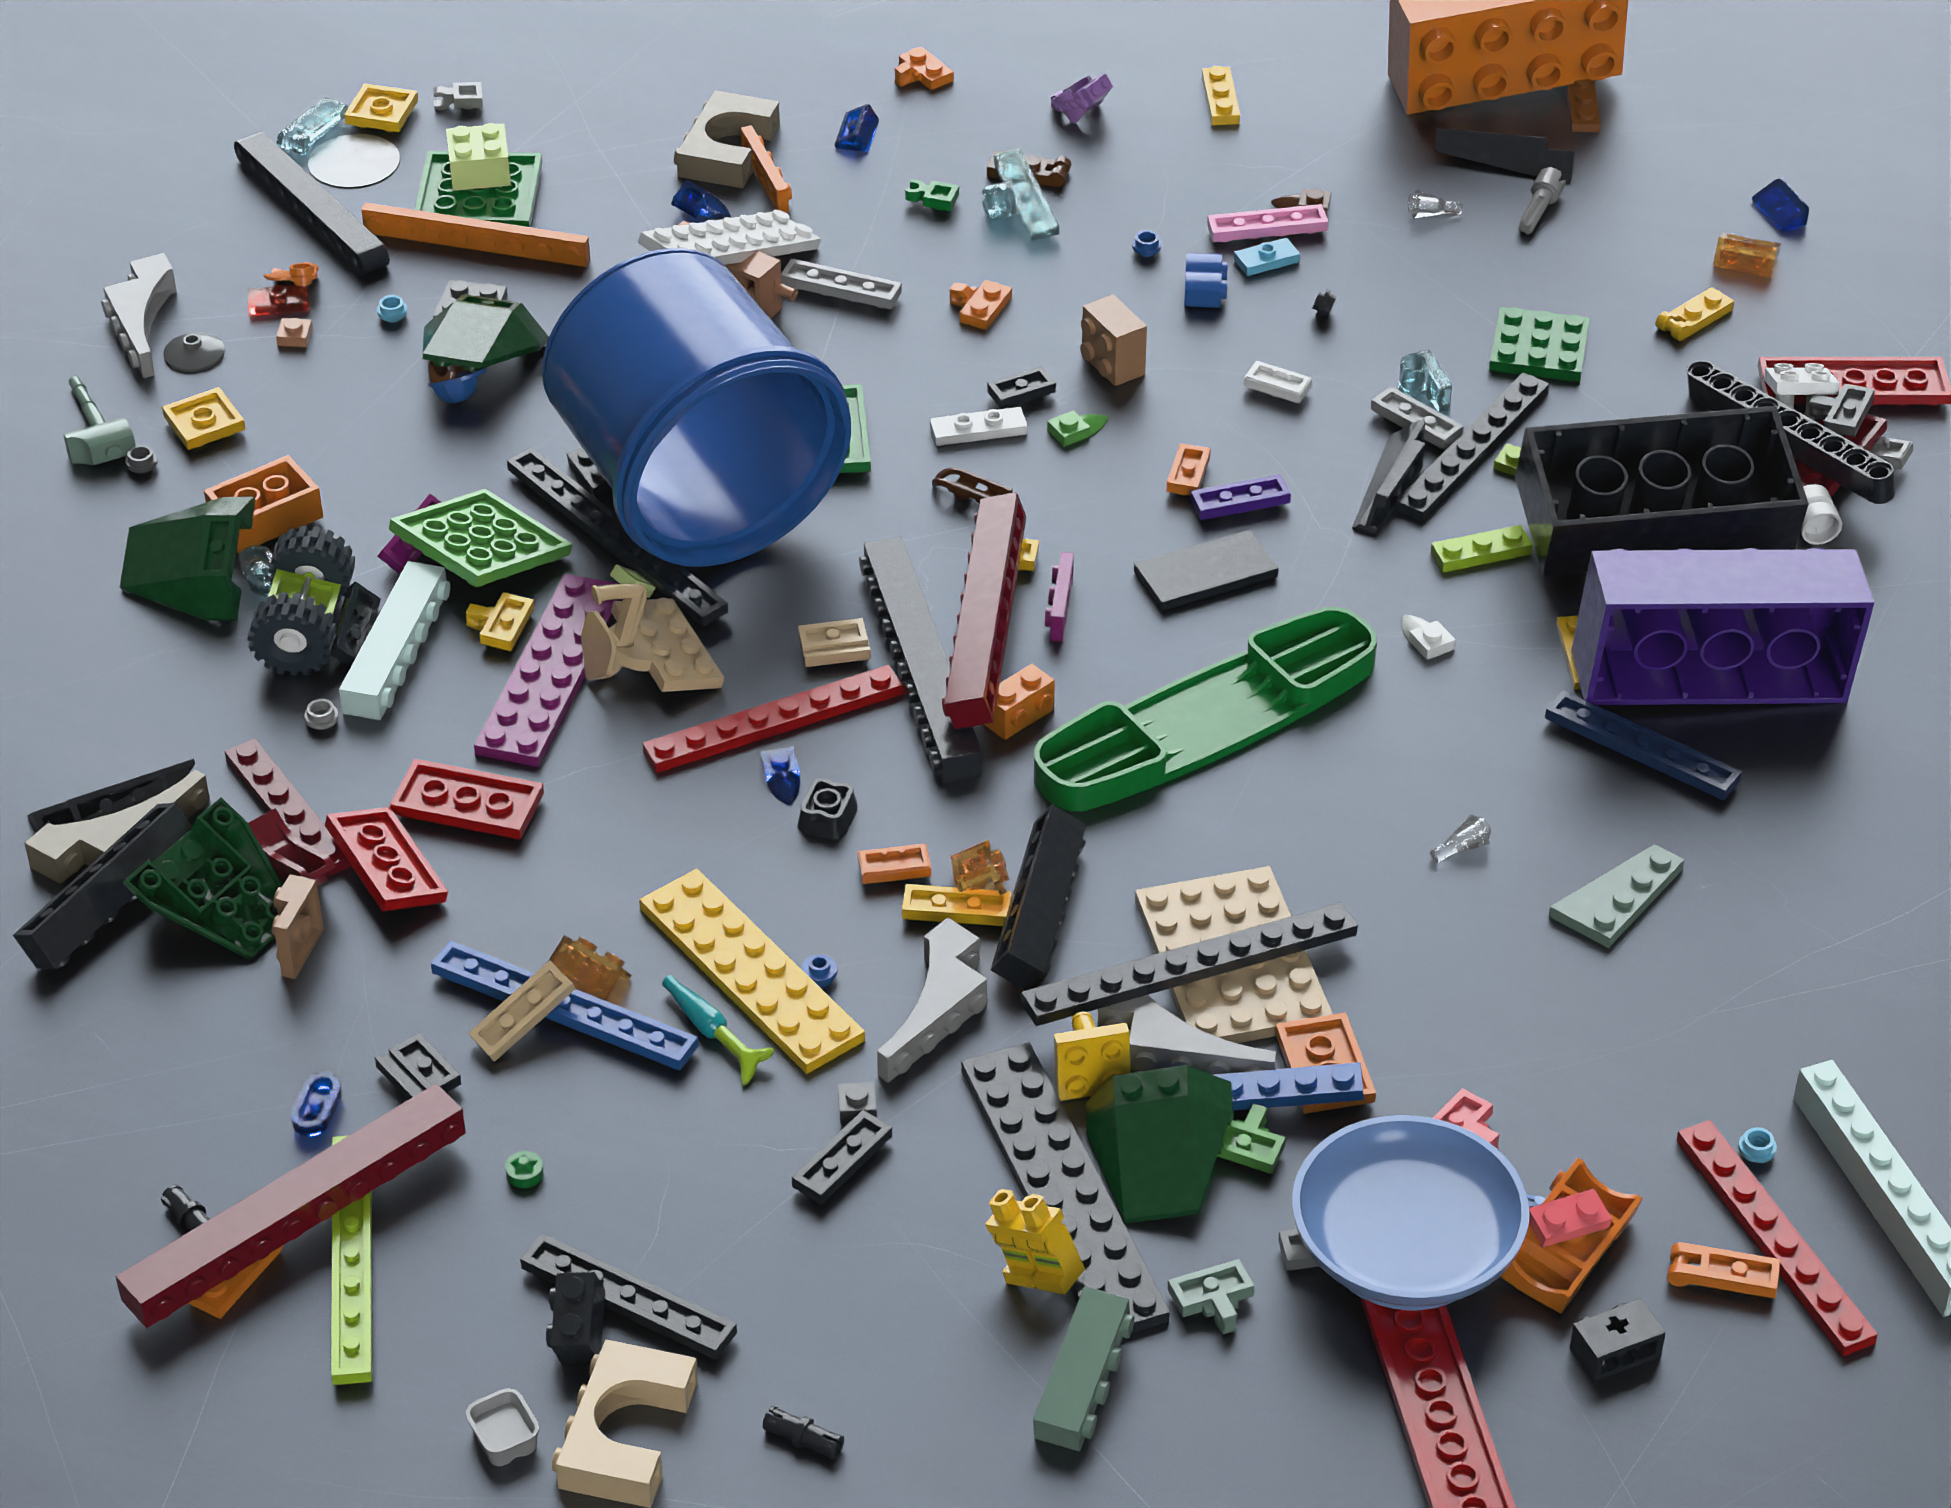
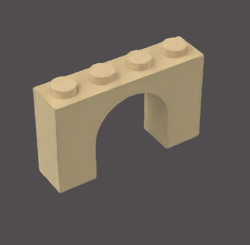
M605 1339L600 1354H594L591 1360L588 1384H583L579 1390L577 1412L575 1416L570 1415L567 1420L563 1447H557L554 1452L552 1471L557 1473L558 1489L651 1508L663 1477L661 1452L612 1441L601 1433L599 1427L609 1414L628 1405L643 1404L687 1413L698 1384L697 1361L695 1357Z

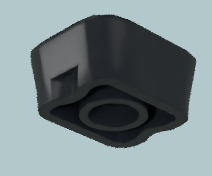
M825 778L815 779L801 804L797 824L798 829L805 834L836 840L844 837L858 809L852 785L843 782L834 783Z

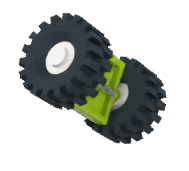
M300 526L298 532L294 528L289 529L287 535L282 534L278 542H276L268 568V573H270L269 580L272 586L267 601L262 600L258 605V609L255 610L247 641H250L248 646L250 652L255 651L254 658L257 661L265 660L263 666L269 670L272 666L276 667V673L283 675L285 670L290 671V675L297 676L298 671H302L303 675L306 676L311 674L312 668L317 672L322 668V664L326 665L336 636V623H332L336 604L341 601L342 596L345 597L355 568V556H351L352 548L350 545L344 547L345 540L341 536L337 539L333 538V531L327 530L325 534L320 532L321 527L314 526L313 531H308L307 526Z

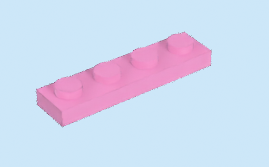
M1322 204L1208 215L1207 226L1213 242H1229L1231 240L1258 239L1271 236L1282 237L1291 234H1312L1328 231V219Z

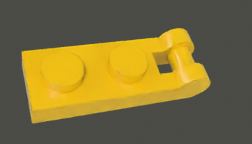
M1711 287L1669 313L1666 311L1660 313L1656 319L1655 326L1662 331H1670L1673 338L1682 341L1731 312L1734 300Z

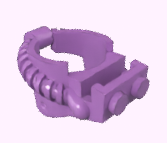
M1106 73L1094 79L1087 75L1070 87H1067V89L1059 90L1051 97V107L1055 111H1062L1071 123H1077L1092 106H1098L1104 101L1113 85Z

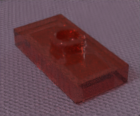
M275 285L272 287L248 289L249 315L310 310L308 285Z

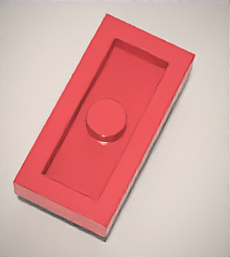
M1595 1189L1529 1208V1226L1542 1248L1609 1228L1612 1221L1610 1214Z

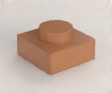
M282 318L276 335L277 346L307 348L313 331L312 320Z

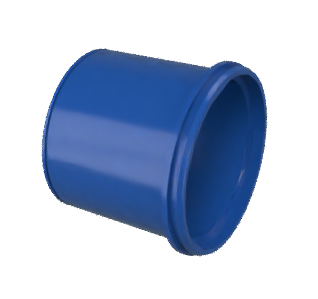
M668 248L629 258L605 271L589 283L563 311L549 336L542 362V379L545 393L554 409L613 490L615 512L623 529L639 547L659 559L683 566L702 567L724 564L754 554L776 542L800 524L826 496L842 469L850 445L851 413L846 394L839 379L815 355L796 349L729 269L711 255L693 249Z

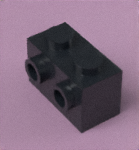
M595 1272L557 1273L556 1286L550 1289L549 1304L551 1311H553L552 1324L547 1325L546 1342L547 1346L552 1348L561 1364H589L594 1354H600L606 1290Z

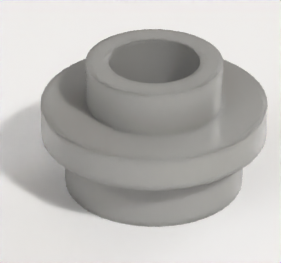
M316 699L308 704L304 717L309 727L327 729L338 721L339 715L337 708L331 701Z

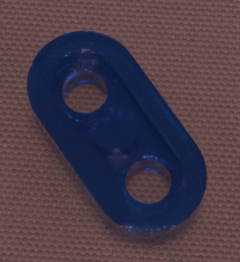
M318 1072L308 1077L304 1082L291 1110L292 1125L296 1133L311 1137L323 1133L328 1128L342 1098L341 1082L335 1074Z

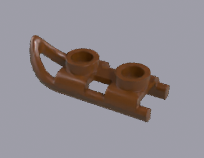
M957 467L943 469L932 479L933 487H945L957 499L967 500L972 498L979 504L980 499L1013 493L1012 488ZM949 475H960L956 482L944 479ZM980 483L987 486V490L982 491L977 489L976 486Z

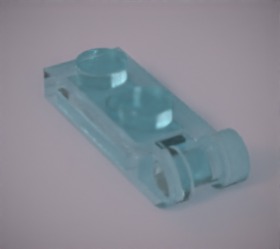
M324 97L278 134L277 145L284 149L292 148L294 153L305 155L312 143L345 118L344 114L348 110V105Z

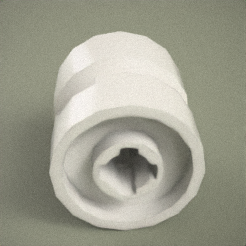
M1817 484L1804 486L1809 505L1801 529L1803 539L1814 545L1830 542L1842 530L1843 523L1826 488Z

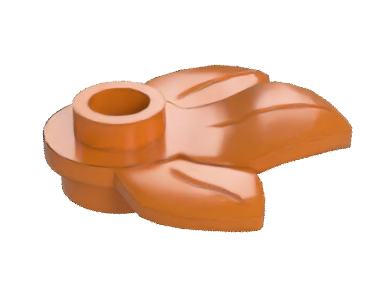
M310 262L296 263L289 266L290 271L273 268L271 274H264L263 276L271 281L289 280L294 281V285L305 286L312 284V280L318 277L317 271L319 266Z

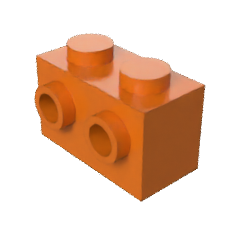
M1034 664L1028 665L999 684L994 723L984 725L1006 740L1054 710L1055 680Z

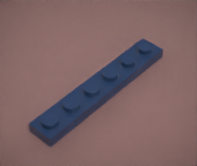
M1562 690L1546 708L1545 719L1721 800H1725L1740 782L1742 771Z

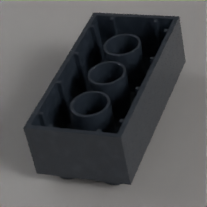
M1777 406L1525 427L1515 475L1542 576L1587 572L1592 551H1610L1613 549H1625L1628 551L1678 550L1684 548L1692 550H1743L1747 548L1795 550L1809 505Z

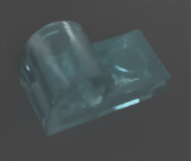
M1419 351L1402 357L1398 382L1399 390L1412 396L1426 394L1428 401H1432L1438 412L1450 410L1452 384L1431 351Z

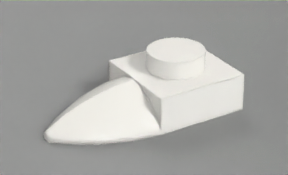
M1403 615L1402 629L1404 635L1426 660L1454 650L1455 639L1438 621L1429 623L1415 616Z

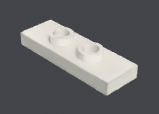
M1021 407L930 418V428L936 446L1027 434V423Z

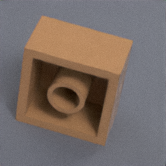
M1114 294L1084 305L1081 320L1082 344L1080 345L1083 358L1089 361L1099 371L1101 376L1106 377L1114 386L1145 375L1147 325Z

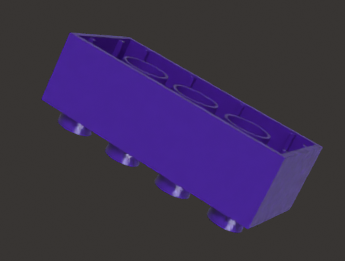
M1684 548L1678 550L1628 551L1625 549H1613L1610 551H1592L1571 653L1583 699L1594 705L1848 703L1875 602L1856 549L1759 550L1747 548L1743 550H1692Z

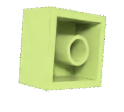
M489 123L483 126H458L446 129L453 191L511 186L504 124Z

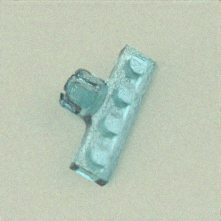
M1017 149L993 155L994 166L1002 183L986 186L982 190L984 195L982 205L985 213H988L986 214L988 219L995 221L1011 217L1012 215H1018L1031 241L1059 235L1060 226L1022 150Z

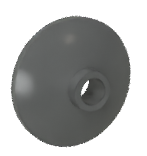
M192 332L172 339L165 346L163 355L167 365L175 370L199 372L218 364L224 357L225 348L221 339L215 335L204 332Z

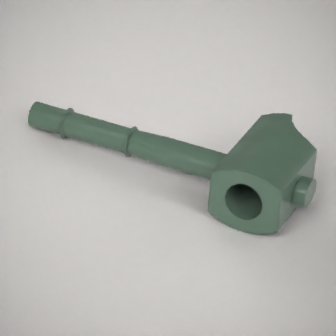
M78 376L71 377L69 385L72 388V393L77 397L81 409L90 424V427L63 434L71 463L96 465L127 456L128 451L136 446L128 421L122 417L106 422L96 407V403L89 396L87 387L82 383L81 379Z

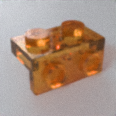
M564 935L548 961H551L573 983L577 990L606 1001L620 977L629 981L632 975L622 968L625 964L623 960L609 952H606L604 957L595 952L598 947L581 936L578 937L577 941H574Z

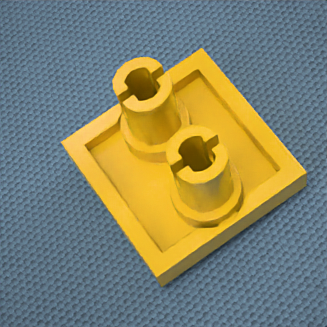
M1079 1012L1072 1017V1028L1074 1031L1054 1034L1055 1090L1060 1101L1093 1096L1114 1075L1130 1073V1031L1126 1023L1096 1027L1090 1013Z

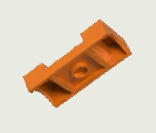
M1577 1157L1566 1173L1561 1170L1557 1174L1549 1188L1551 1193L1542 1204L1595 1189L1612 1218L1609 1228L1542 1248L1528 1224L1525 1239L1516 1258L1500 1276L1518 1290L1560 1314L1563 1313L1580 1290L1584 1280L1615 1239L1617 1240L1635 1216L1643 1199L1636 1194H1623L1608 1188L1596 1179L1585 1162Z

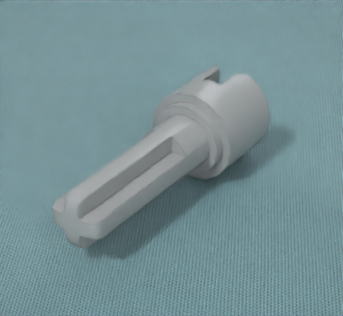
M1551 167L1540 171L1531 187L1532 200L1519 221V231H1524L1526 234L1532 233L1548 204H1553L1557 201L1566 185V180L1559 181L1562 176L1561 171Z

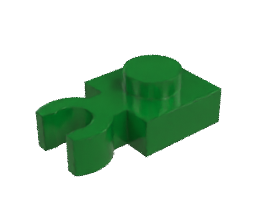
M913 179L910 180V188L905 189V200L910 202L923 201V206L937 210L951 211L959 197V185L933 180L927 185L920 180Z

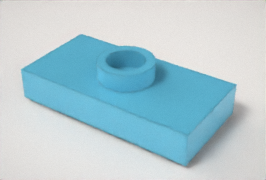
M1283 238L1235 251L1234 261L1246 276L1298 263L1300 262V253L1288 238Z

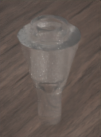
M1419 189L1415 190L1414 195L1411 194L1409 196L1407 206L1408 212L1412 213L1413 218L1443 213L1461 214L1463 210V204L1460 202L1445 201Z
M1470 814L1449 836L1446 842L1430 851L1432 859L1438 863L1453 853H1460L1489 844V835H1491L1489 824L1484 818H1478Z

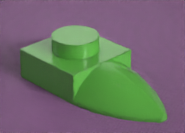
M1073 410L1047 420V430L1065 447L1100 431L1107 423L1108 416L1099 414L1078 415Z

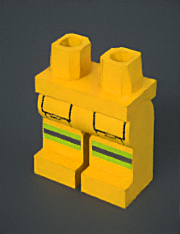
M999 1190L989 1202L993 1215L985 1225L988 1232L992 1233L994 1242L1001 1247L1007 1262V1266L1002 1271L1006 1283L1033 1289L1036 1286L1038 1290L1065 1295L1083 1273L1085 1267L1064 1223H1061L1064 1219L1062 1210L1047 1206L1043 1196L1032 1194L1025 1197L1021 1202L1016 1201L1013 1191Z

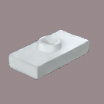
M1256 361L1245 375L1243 386L1274 397L1300 403L1312 387V378Z

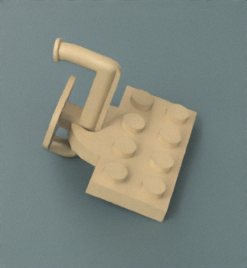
M637 583L592 586V595L598 605L606 600L623 599V601H614L611 613L617 623L608 628L599 612L590 611L586 615L581 632L585 676L588 680L610 678L617 674L622 667H626L636 671H649L662 692L722 687L724 681L723 674L673 598L646 600V588L642 584Z

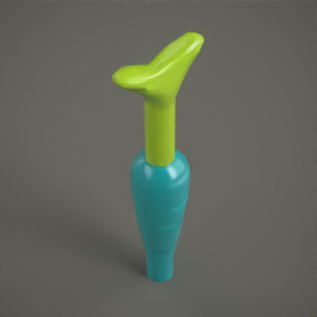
M668 975L664 978L662 986L671 993L682 1011L699 1032L707 1038H717L738 1058L741 1067L742 1085H747L754 1076L758 1063L769 1059L774 1054V1049L747 1048L727 1028V1020L718 1009L697 993L682 985L674 976Z

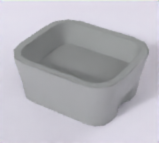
M510 1388L499 1390L476 1400L468 1406L466 1410L467 1420L492 1465L504 1466L514 1458L529 1455L536 1450L539 1434L538 1421L523 1396L517 1390Z

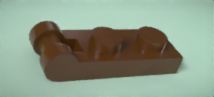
M993 151L987 165V176L1060 187L1065 183L1067 173L1072 164L1065 156H1059L1054 160L1040 158L1035 155L1013 154L1008 151Z

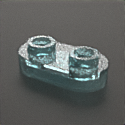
M260 545L247 547L240 553V566L251 590L257 595L269 596L272 584L269 580L270 573H268L272 553L267 547Z

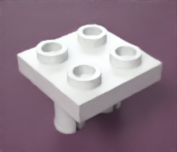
M1778 363L1774 365V368H1765L1764 380L1774 391L1778 401L1794 409V395H1807L1804 415L1810 419L1815 420L1814 417L1809 415V403L1813 394L1821 396L1839 394V381L1822 364L1809 363L1805 364V368H1793L1791 364Z

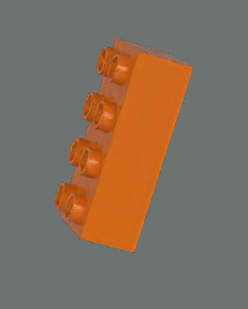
M1390 0L1388 77L1406 114L1409 115L1430 110H1442L1447 107L1484 100H1496L1500 97L1538 90H1549L1554 87L1574 84V81L1603 80L1608 77L1619 76L1623 72L1628 0Z

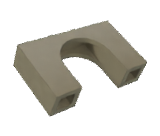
M715 90L710 99L705 101L701 114L695 117L693 127L690 132H686L682 145L675 150L674 164L677 165L678 177L744 188L752 174L751 149L723 144L715 140L725 136L741 135V127L752 125L757 136L761 135L764 140L771 141L780 126L779 101Z

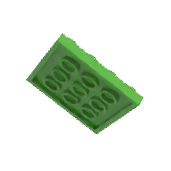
M486 489L391 518L389 523V531L475 587L484 586L487 583L507 578L510 575L525 570H531L548 562H554L557 559L571 555L572 543Z

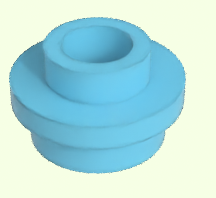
M396 295L383 297L377 307L378 316L387 322H397L404 318L408 312L407 305L403 302V299Z
M1751 1128L1741 1136L1738 1149L1745 1159L1755 1163H1764L1770 1161L1775 1156L1777 1145L1773 1135L1768 1130Z

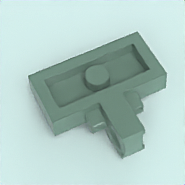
M1240 1259L1168 1280V1292L1182 1317L1203 1312L1206 1318L1214 1316L1215 1323L1222 1334L1237 1330L1236 1318L1238 1314L1235 1309L1238 1308V1301L1254 1296L1255 1285Z

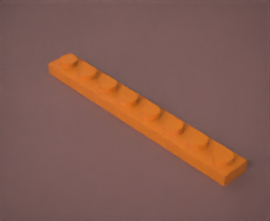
M366 202L361 209L363 225L374 235L587 267L590 262L589 236Z

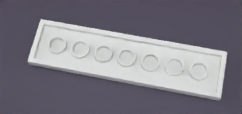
M773 210V212H758L754 215H741L735 218L725 217L722 220H707V222L690 223V225H674L664 229L655 228V230L641 232L637 243L649 251L668 248L693 249L711 255L724 265L743 262L756 251L774 257L814 250L818 248L821 238L813 234L810 227L790 220V216L787 213Z

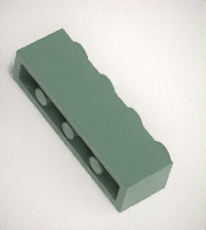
M1084 1286L1033 1418L1035 1439L1080 1452L1084 1439L1092 1438L1097 1422V1416L1094 1415L1098 1404L1104 1405L1110 1387V1382L1107 1381L1110 1370L1117 1371L1122 1356V1349L1119 1348L1122 1338H1129L1133 1329L1135 1316L1130 1315L1129 1298Z

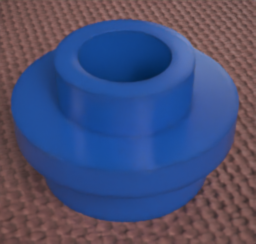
M1150 230L1138 232L1132 241V249L1144 257L1157 254L1162 246L1158 234Z
M827 955L810 956L802 964V971L820 988L829 986L838 972L836 961Z

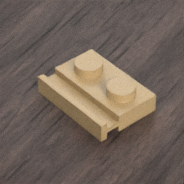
M863 618L798 626V637L805 667L871 659L870 646L868 645Z

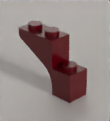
M276 808L248 822L282 885H284L290 874L316 880L317 888L329 880L326 874L336 868L332 859L327 854L299 840L286 826Z

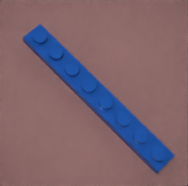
M451 940L431 962L433 974L501 1001H505L535 974ZM577 989L545 1016L547 1019L679 1071L698 1048V1037Z

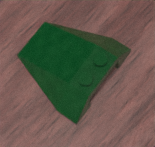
M1188 1065L1114 1075L1086 1102V1133L1126 1224L1201 1213L1214 1175L1212 1169L1218 1154L1221 1155L1224 1146L1222 1140L1228 1125L1231 1126L1234 1117L1233 1086L1231 1081Z

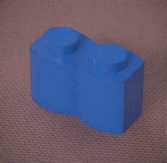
M1186 253L1184 306L1220 308L1221 299L1227 298V281L1221 280H1227L1228 263L1222 262V254Z

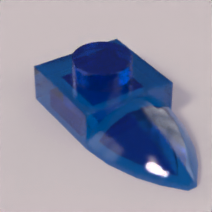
M687 179L674 195L671 205L695 219L699 214L715 219L731 217L726 206L717 197Z
M794 746L760 751L761 765L769 790L781 802L792 805L800 790V768Z

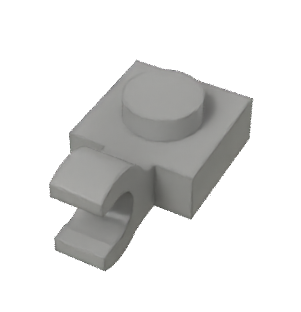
M481 82L453 83V88L443 86L433 88L434 97H443L441 100H434L435 110H445L453 103L454 108L473 109L483 107Z

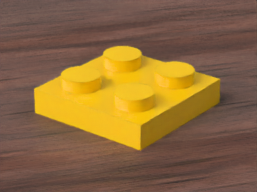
M363 84L344 114L345 124L361 128L368 127L388 132H399L418 102L417 91Z
M220 387L162 407L163 417L188 450L246 430L244 419Z

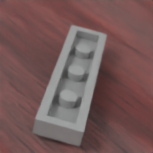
M792 258L781 273L783 284L794 289H802L825 296L874 305L879 308L892 309L902 293V283Z

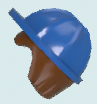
M429 361L428 386L432 387L435 394L443 401L459 403L472 396L477 386V376L485 373L487 368L485 367L478 371H468L462 369V365L458 367L452 364L450 366H436L433 364V361Z

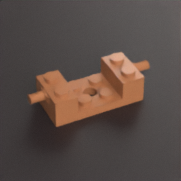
M683 220L678 226L690 225V223ZM756 251L743 262L725 265L770 319L782 309V297L790 301H794L797 298L798 293L796 292L798 290L784 285L781 280V261L779 259Z

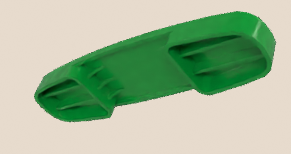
M1323 607L1256 630L1248 638V650L1175 680L1125 706L1114 701L1101 702L1040 739L1034 748V784L1039 792L1058 808L1068 811H1087L1119 801L1199 769L1282 729L1345 693L1370 676L1375 667L1376 633L1359 615L1351 610L1340 607Z

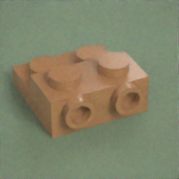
M290 874L284 885L279 887L274 895L273 904L277 908L278 915L273 921L272 934L276 938V958L280 961L282 976L296 979L323 933L324 926L316 880Z

